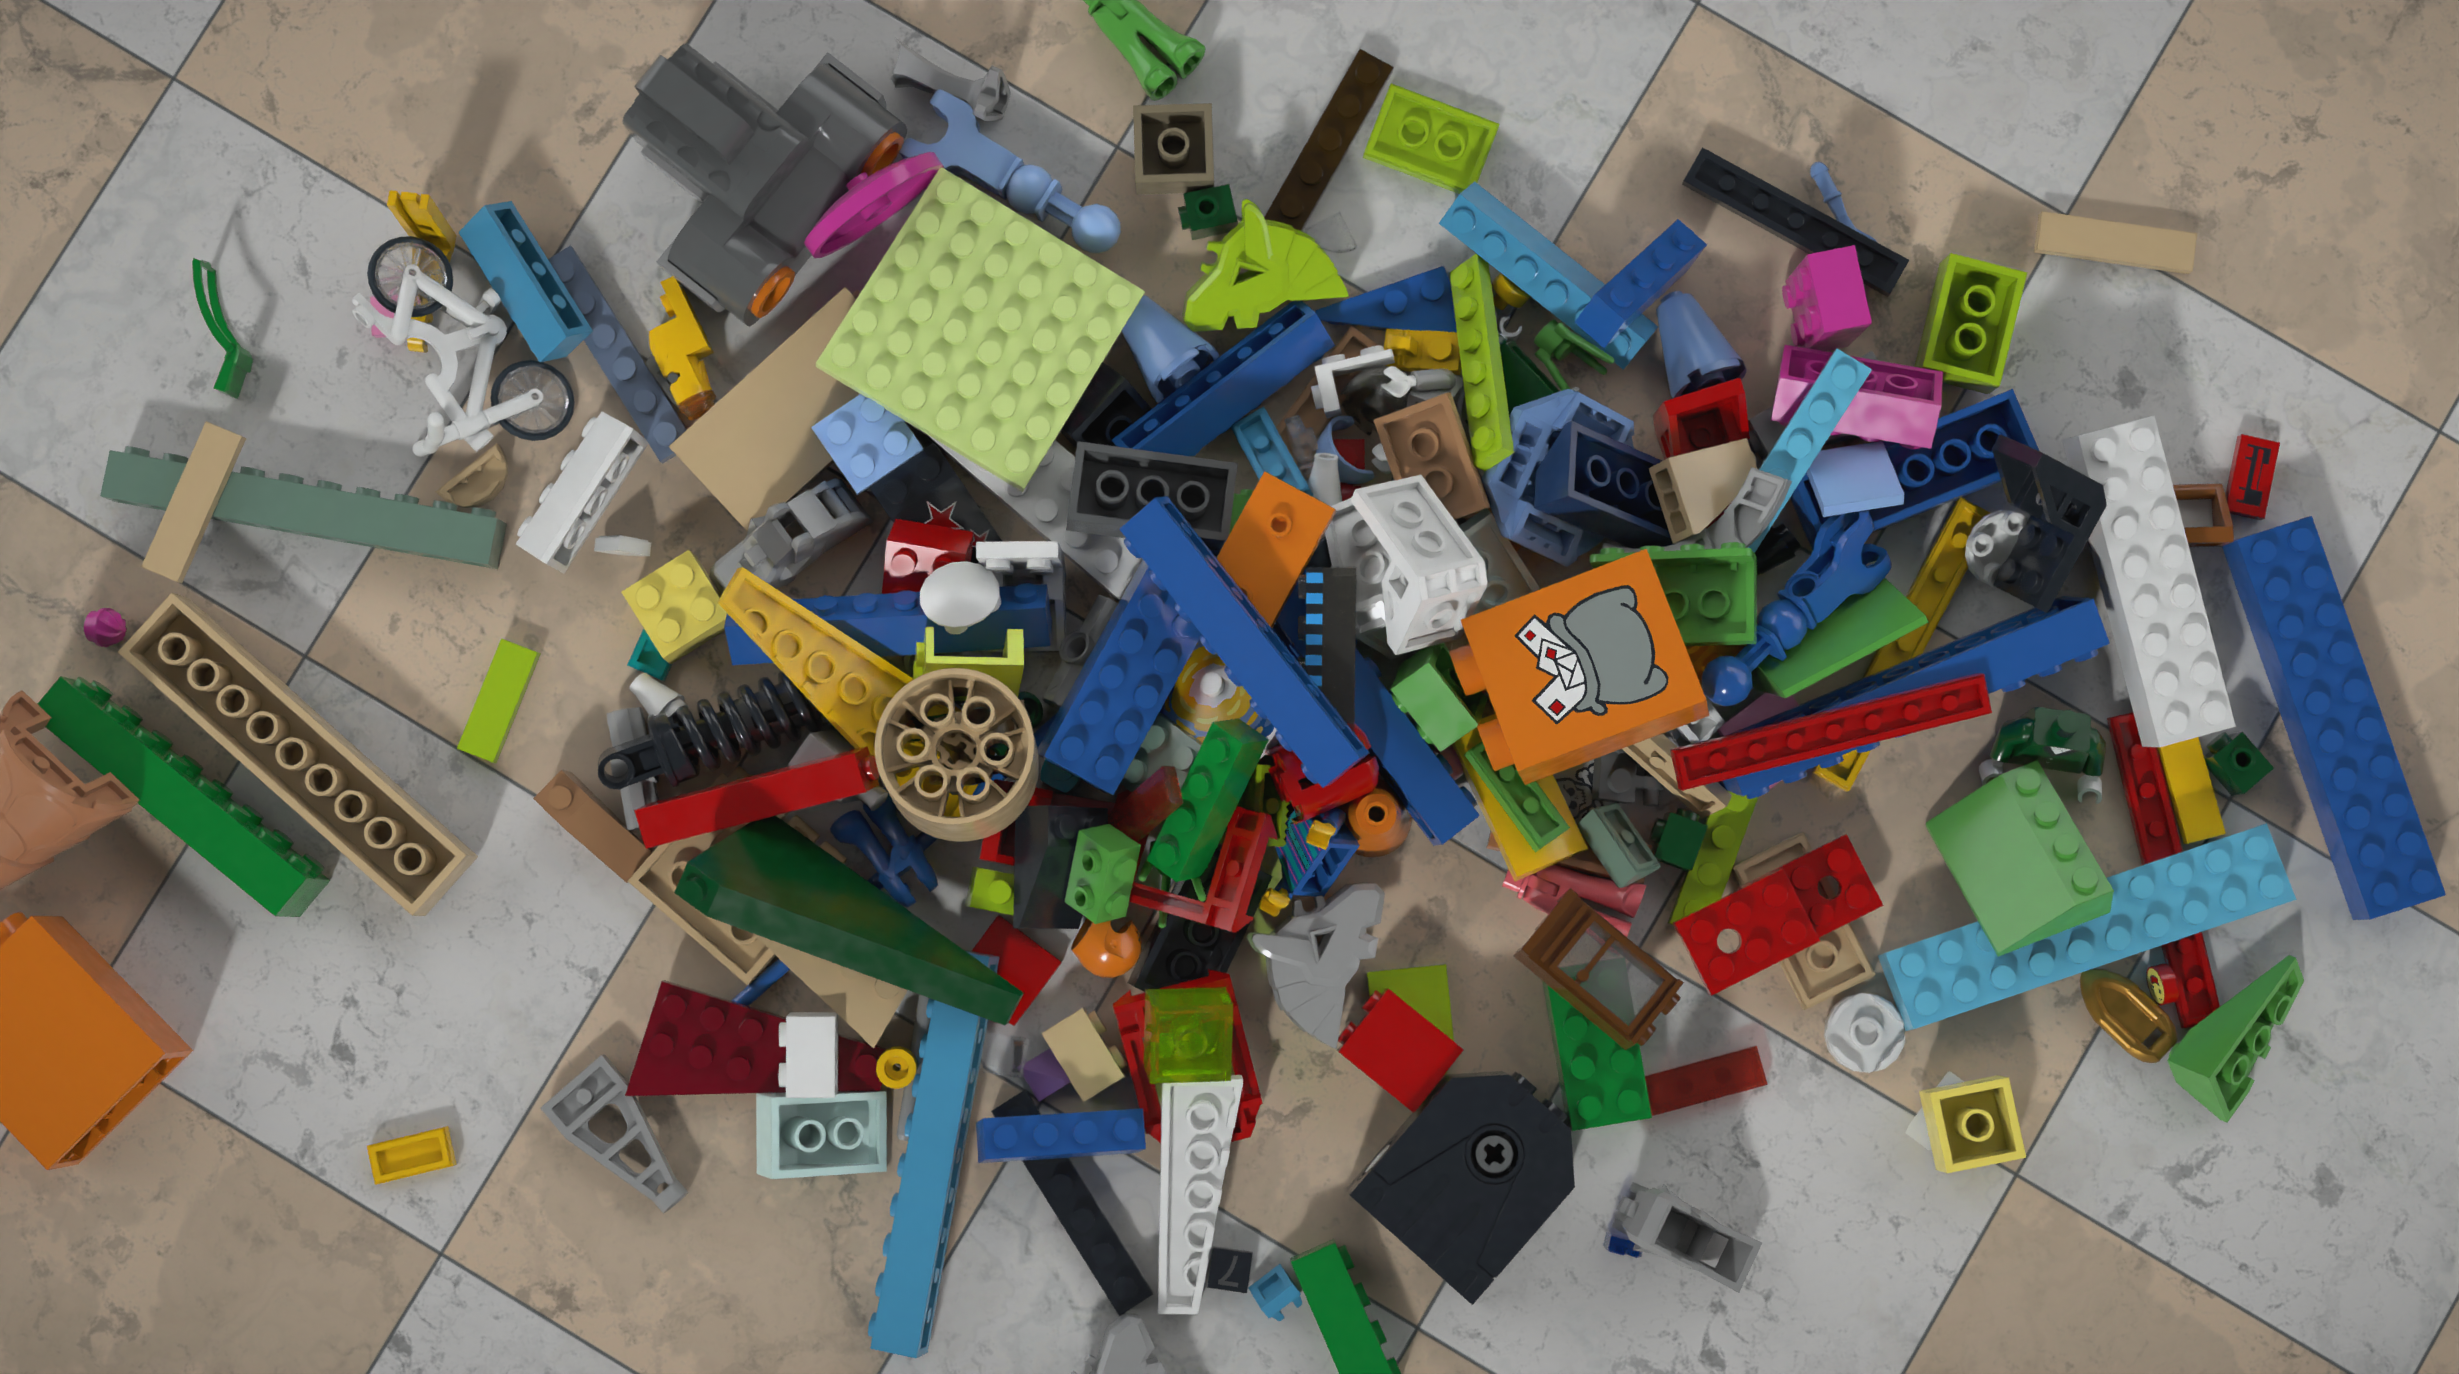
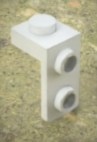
M1382 345L1362 349L1360 351L1361 356L1345 359L1344 354L1323 358L1322 365L1314 366L1318 385L1311 386L1316 410L1324 408L1326 418L1342 415L1334 377L1395 363L1392 349L1384 350Z

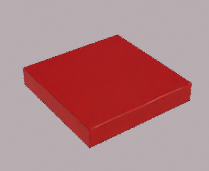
M1000 915L995 918L971 950L972 952L999 956L997 974L1024 993L1009 1021L1012 1026L1018 1023L1062 964V961L1018 928H1013V925Z

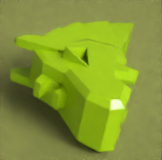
M1243 199L1241 202L1242 221L1222 239V242H1207L1206 249L1216 252V261L1213 264L1201 262L1200 270L1204 274L1186 292L1182 316L1185 324L1193 332L1223 330L1228 316H1233L1237 329L1257 327L1260 313L1270 312L1287 300L1349 297L1342 279L1337 273V268L1326 252L1315 242V238L1306 232L1294 229L1291 225L1264 219L1261 210L1255 203L1249 199ZM1241 268L1248 269L1239 274Z

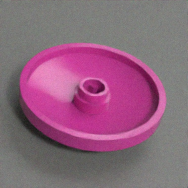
M927 152L886 166L869 177L866 172L859 174L847 183L846 187L849 191L840 197L819 219L804 241L805 246L814 258H822L853 243L898 213L924 192L938 170L942 167L944 168L943 164L934 152Z

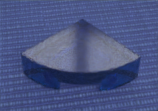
M1606 1232L1603 1246L1607 1251L1620 1255L1626 1254L1635 1258L1642 1257L1643 1252L1633 1250L1635 1243L1630 1241L1629 1238Z

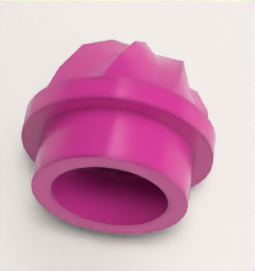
M111 608L91 611L85 619V637L88 641L94 642L99 647H109L117 644L126 635V620L121 618L120 613Z

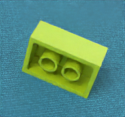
M1950 253L1939 263L1914 367L1942 371V383L1984 394H1990L2001 384L2028 272Z

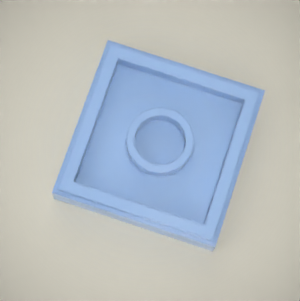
M1883 441L1821 450L1807 470V475L1823 517L1904 504V492Z

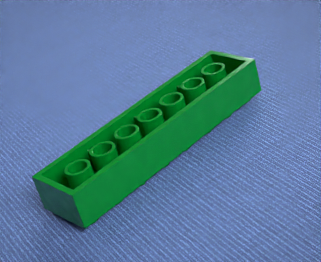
M62 676L58 678L37 703L52 717L45 728L101 774L106 775L111 772L140 799L138 804L275 917H301L330 882V879L321 873L324 866L308 854H304L302 857L291 848L294 842L287 835L277 829L271 832L261 823L264 817L247 804H244L242 807L231 799V796L234 794L231 789L216 779L210 782L201 774L204 768L188 755L184 754L180 757L170 749L173 742L157 730L148 731L140 724L143 718L130 707L123 705L120 708L110 699L113 693L104 685L95 680L89 683L81 677H78L76 680Z

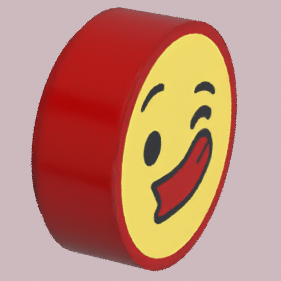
M2165 963L2148 967L2146 972L2147 985L2154 1001L2158 1005L2176 1002L2179 997V985L2171 967Z

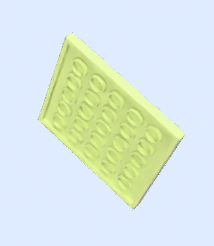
M942 167L936 173L816 362V367L866 398L872 399L889 412L1023 492L1136 309L1145 291Z

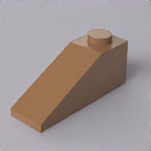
M561 770L533 798L567 832L626 883H628L632 875L653 852L650 848L646 849L644 842L632 831L627 830V826L572 772Z

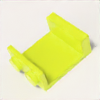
M925 627L924 642H916L913 680L926 673L940 669H971L999 680L1018 698L1024 669L1023 629H1007L1002 658L934 656V627ZM967 696L954 697V701H966Z

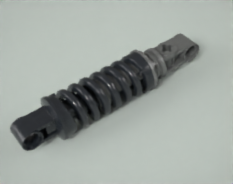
M911 655L881 656V658L913 678V667L909 663ZM780 671L778 673L779 684L775 686L768 677H763L758 680V692L753 693L749 685L743 684L737 689L738 699L733 700L728 692L719 693L717 695V702L720 712L715 713L707 699L699 700L697 702V710L700 719L698 720L694 719L689 708L686 706L677 709V723H674L672 716L668 717L666 714L647 716L650 734L606 749L598 760V777L606 787L622 789L664 773L674 788L679 786L681 782L699 776V757L709 770L715 771L721 766L719 750L722 751L730 763L734 764L741 759L740 747L745 748L749 755L756 756L761 752V741L765 740L770 748L776 749L781 745V734L785 733L791 741L795 742L802 736V726H806L810 733L821 731L822 724L824 726L830 722L794 683ZM620 759L627 764L628 769L622 776L614 777L605 771V765L610 760Z

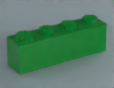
M1239 718L1212 722L1147 858L1148 862L1175 882L1204 875L1269 741L1268 738Z
M1332 1239L1291 1257L1290 1261L1339 1374H1401L1395 1358L1392 1357L1387 1360L1381 1348V1345L1386 1343L1387 1339L1378 1319L1370 1322L1364 1307L1371 1305L1362 1282L1353 1284L1348 1270L1355 1266L1346 1246L1343 1245L1338 1248L1335 1240Z

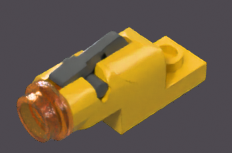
M672 276L660 282L666 293L661 295L660 299L669 317L671 318L676 315V318L649 331V345L652 354L647 360L646 366L670 400L678 406L680 413H685L688 420H695L702 417L715 405L716 395L709 383L704 360H701L713 354L714 351L682 284Z

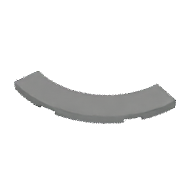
M1751 467L1739 493L1715 523L1688 539L1664 547L1665 551L1680 550V546L1685 544L1704 545L1705 549H1721V544L1727 542L1744 543L1746 548H1748L1773 520L1787 495L1792 481ZM1603 543L1602 549L1621 548L1625 550V553L1640 551V549L1623 548Z

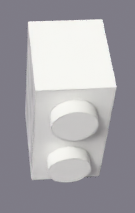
M790 1012L786 1016V1022H780L779 1047H786V1063H779V1087H786V1098H835L838 1093V1014L836 1012Z

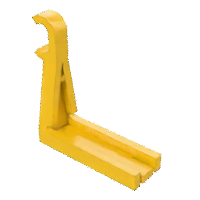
M389 190L387 206L408 236L422 238L433 243L444 253L450 263L457 235L429 194H421L420 196L418 193L402 191L400 196L398 191ZM413 245L412 265L418 266L421 272L442 285L445 275L439 260L430 251ZM416 293L413 309H420L432 304ZM433 314L411 317V319L432 323ZM417 338L407 339L409 351L428 352V345H425L424 340Z

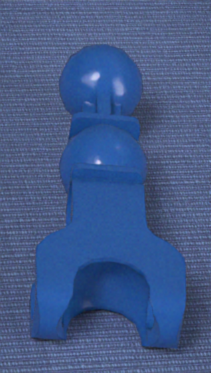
M1868 510L1831 516L1820 527L1811 556L1789 578L1785 584V589L1777 593L1780 600L1767 604L1758 614L1757 644H1747L1735 657L1719 656L1708 662L1702 672V688L1704 694L1714 704L1734 706L1745 700L1752 689L1751 672L1768 654L1784 661L1787 658L1784 650H1789L1800 644L1807 633V627L1813 630L1816 627V623L1827 618L1848 596L1855 593L1865 594L1871 592L1889 573L1892 562L1887 551L1877 545L1864 544L1874 530V523ZM1858 520L1844 532L1845 527L1849 523ZM1876 561L1874 564L1866 566L1868 563Z

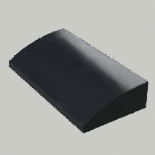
M1218 849L1215 850L1204 875L1200 877L1206 898L1221 852ZM1259 870L1246 915L1254 917L1260 900L1273 876ZM1191 879L1175 883L1171 893L1200 901ZM1168 913L1165 928L1159 927L1158 918L1127 983L1137 989L1148 992L1209 976L1208 969L1227 973L1251 921L1234 933Z

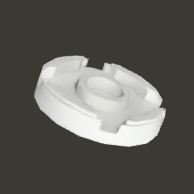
M1857 993L1844 997L1832 1007L1825 1020L1824 1038L1828 1051L1839 1064L1852 1071L1870 1073L1883 1070L1897 1060L1905 1044L1904 1022L1900 1012L1890 1001L1879 995Z

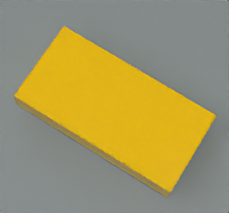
M448 1126L367 1145L375 1185L457 1165Z

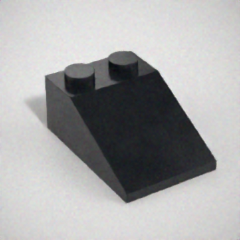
M1051 805L1027 806L1015 820L1013 928L1079 929L1083 915L1065 903L1079 830L1108 824V808Z

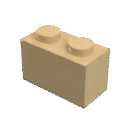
M1085 1007L1041 1033L1083 1102L1125 1077L1126 1074L1122 1068L1128 1065L1116 1044L1109 1048L1101 1034L1107 1031L1096 1011L1094 1010L1088 1014Z

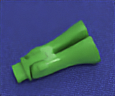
M1083 0L1089 6V15L1094 18L1101 31L1128 61L1143 90L1153 101L1164 98L1176 87L1177 76L1175 72L1147 49L1139 39L1140 36L1156 49L1182 79L1189 76L1204 57L1206 48L1197 39L1178 33L1167 26L1138 0Z

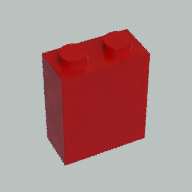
M1386 988L1382 994L1375 990L1361 1007L1366 1014L1356 1025L1350 1021L1340 1033L1338 1042L1341 1045L1337 1051L1414 1113L1464 1049L1390 989Z

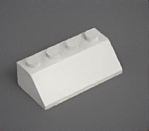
M602 411L598 418L593 417L586 424L582 432L584 439L576 451L571 450L566 455L560 467L563 472L555 484L550 483L544 489L539 498L541 506L533 517L529 516L524 520L517 533L520 538L516 545L565 574L648 445L647 440L633 428Z

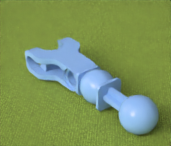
M944 90L935 91L930 99V103L935 113L948 123L946 135L939 142L925 144L912 138L906 139L899 151L903 159L927 152H934L943 164L944 169L956 176H964L1005 200L1008 199L1010 205L1017 211L1026 214H1036L1037 219L1042 222L1050 214L1070 226L1075 243L1085 251L1101 253L1108 251L1117 243L1121 233V225L1114 211L1100 204L1082 207L1061 195L1063 189L1060 181L1053 180L1045 169L1031 164L1025 165L1021 158L981 134L979 123L975 115H973V110L969 104Z

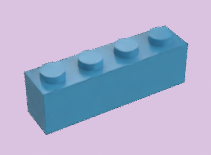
M512 201L484 205L459 231L469 252L474 256L487 277L489 284L499 295L509 316L517 325L540 363L567 357L593 332Z

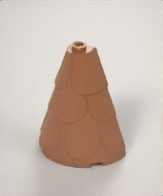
M23 690L13 695L0 713V890L54 862V856L89 839L92 833L131 812L132 808L140 800L111 772L84 784L45 748L32 734L44 729L52 717Z

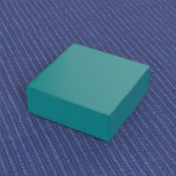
M643 629L627 666L665 682L672 664L662 658L647 632Z

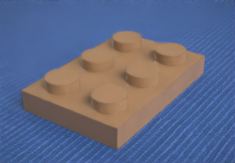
M1451 392L1374 420L1394 481L1422 475L1454 520L1490 507L1478 469L1474 467L1473 455Z

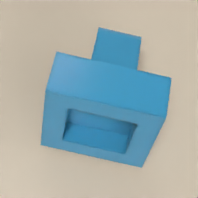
M1281 1264L1248 1287L1257 1304L1268 1318L1273 1317L1277 1321H1281L1285 1318L1280 1311L1290 1302H1293L1297 1308L1302 1305L1301 1293Z

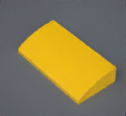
M1496 714L1481 719L1479 725L1496 719ZM1474 728L1451 744L1458 755L1463 773L1494 835L1514 882L1588 849L1553 775L1536 782L1570 828L1535 853L1464 755L1482 742L1478 728Z

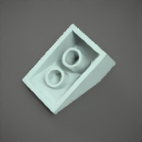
M838 1091L835 1098H786V1093H756L757 1174L769 1179L887 1172V1091Z

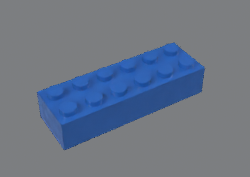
M2013 389L1939 418L1931 449L1924 447L1908 449L1896 442L1883 441L1903 489L1904 504L1868 510L1874 523L1872 533L2001 482L1992 447L1999 434L2039 451ZM1806 472L1790 499L1813 551L1820 527L1831 516L1823 517ZM1858 520L1849 523L1845 527L1844 532Z
M1144 560L1141 561L1038 747V755L1102 792L1114 795L1201 635L1192 621L1190 623L1186 622L1174 608L1176 601L1167 589L1165 591L1161 590L1149 576L1151 569Z

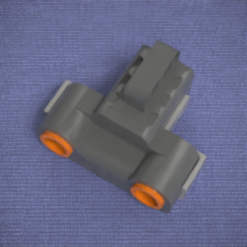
M687 43L681 45L673 56L668 59L659 55L634 86L639 95L623 117V125L634 140L643 147L641 153L646 160L702 203L681 229L677 237L656 261L657 264L716 312H722L726 309L749 327L771 312L788 292L795 275L812 255L804 244L806 237L823 214L849 191L846 187L847 183L863 172H866L869 177L882 168L891 165L899 154L907 135L905 123L886 109L884 96L828 52L778 110L716 61L714 63L710 62Z

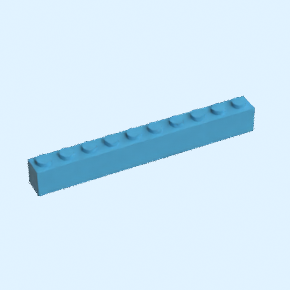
M965 950L997 973L999 956ZM930 998L926 1010L927 1018H931L928 1034L923 1035L919 1048V1056L923 1058L921 1073L916 1074L912 1086V1096L916 1098L914 1112L908 1115L905 1124V1137H909L906 1153H902L897 1168V1175L901 1177L899 1193L894 1194L890 1206V1216L894 1217L892 1232L886 1235L883 1244V1256L887 1257L884 1273L881 1272L877 1279L875 1295L879 1297L877 1313L874 1312L868 1326V1336L872 1337L870 1349L911 1358H919L928 1353L988 1019Z

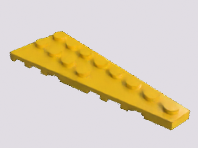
M744 567L737 568L717 603L855 749L868 746L870 755L875 757L876 730L883 711L894 695L911 682L913 678ZM935 705L930 708L927 716L948 714L949 709L944 705ZM955 706V712H962V710ZM909 720L905 725L910 728H916L913 720ZM922 740L915 743H906L904 753L908 756L921 754L925 748ZM989 749L990 756L995 755V751ZM919 767L896 773L899 786L901 787L915 777L917 771L920 770ZM928 777L923 780L922 790L927 793H935L942 788V785H931ZM978 784L963 787L964 793L973 795ZM949 793L944 816L960 817L958 795Z

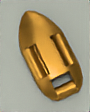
M2090 969L2081 973V994L2086 1008L2095 1023L2131 1056L2147 1063L2160 1062L2166 1053L2177 1043L2178 1034L2176 1027L2167 1013L2133 981L2118 973L2105 969ZM2155 1029H2158L2162 1033L2161 1036L2149 1048L2142 1044L2144 1040Z

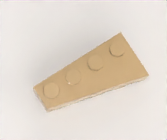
M754 934L870 1046L875 1048L908 990Z

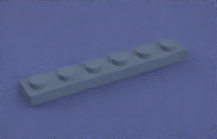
M570 245L548 260L593 330L584 339L586 345L655 455L663 464L676 456L668 446L681 436L687 428L646 366L642 356L576 251Z

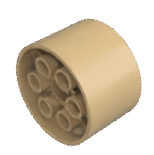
M947 668L926 673L900 689L888 703L879 720L875 737V758L878 772L901 814L924 833L939 839L956 842L983 839L1009 826L1020 816L1030 802L1039 775V755L1031 722L1017 696L1006 685L992 676L964 668ZM967 696L962 712H955L954 697ZM935 705H944L949 709V713L944 720L932 722L927 718L930 708ZM977 707H984L991 712V715L985 723L974 724L968 720L970 712ZM915 716L925 727L921 730L905 725ZM1009 718L1017 727L1016 730L1003 734L993 733L992 731ZM956 733L955 737H948V735ZM965 735H968L974 742L970 743L965 739ZM911 739H921L925 742V748L917 756H908L904 753L905 744ZM1001 743L1006 745L1009 751L1004 759L993 761L986 756L987 750L993 744ZM946 748L951 752L957 753L965 749L964 752L971 764L964 763L961 760L952 764V758ZM919 767L920 770L917 771L916 776L900 787L896 773ZM993 771L1015 780L1008 793H1005L991 780ZM930 775H938L943 778L942 788L935 793H927L922 790L923 780ZM970 778H981L985 781V788L978 795H968L963 791L965 782ZM949 793L958 795L960 817L944 816Z

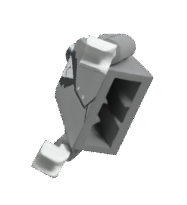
M1394 366L1384 370V374L1391 378L1392 381L1388 384H1381V387L1392 395L1402 397L1410 388L1412 389L1408 396L1407 407L1451 392L1461 420L1465 392L1463 378L1459 375H1455L1452 371L1444 368L1412 371L1410 376H1407ZM1382 443L1378 444L1372 449V453L1376 458L1372 459L1371 462L1381 472L1389 474L1391 469Z

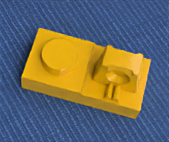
M1386 329L1384 350L1392 349L1395 363L1382 366L1384 370L1390 366L1407 372L1444 368L1452 371L1455 375H1461L1457 332Z

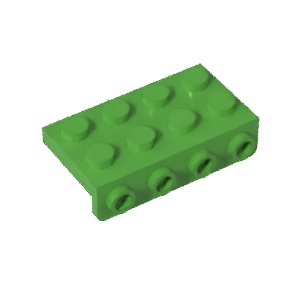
M1740 542L1721 544V549H1705V546L1700 544H1685L1680 546V550L1665 551V548L1661 546H1644L1640 548V551L1647 549L1685 646L1757 644V557L1751 548H1746V545ZM1603 548L1600 550V554L1590 555V565L1594 569L1636 552L1625 553V550L1621 548Z

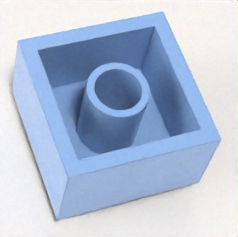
M861 394L811 427L857 495L923 451V447L903 419Z

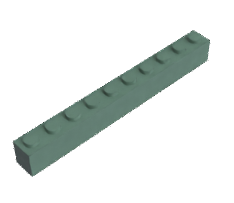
M125 446L124 452L110 450L100 496L117 503L166 511L186 467L188 458L171 453H164L163 459L149 457L150 451L131 446ZM241 466L240 473L231 472L211 519L497 570L507 523L495 518V511L472 507L471 513L457 511L458 505L434 500L433 507L418 504L419 498L404 494H395L394 500L380 498L381 492L374 489L357 487L356 493L341 491L342 485L338 483L318 480L317 486L303 484L304 478L284 473L279 474V479L264 477L265 471Z

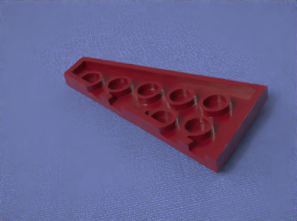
M662 980L625 1096L786 1093V1087H779L778 1079L779 1063H786V1047H779L780 1022H786V1017ZM838 1034V1091H880L882 1082L877 1076L876 1065L881 1054L887 1049L877 1045L873 1048L867 1042Z

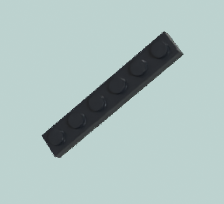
M1703 147L1683 180L1682 185L1808 254L1855 245L1863 284L1887 297L1891 294L1909 262V259Z
M1026 1089L991 1111L994 1117L1042 1115ZM1070 1158L1023 1160L1022 1162L1117 1314L1121 1316L1152 1296L1154 1292Z

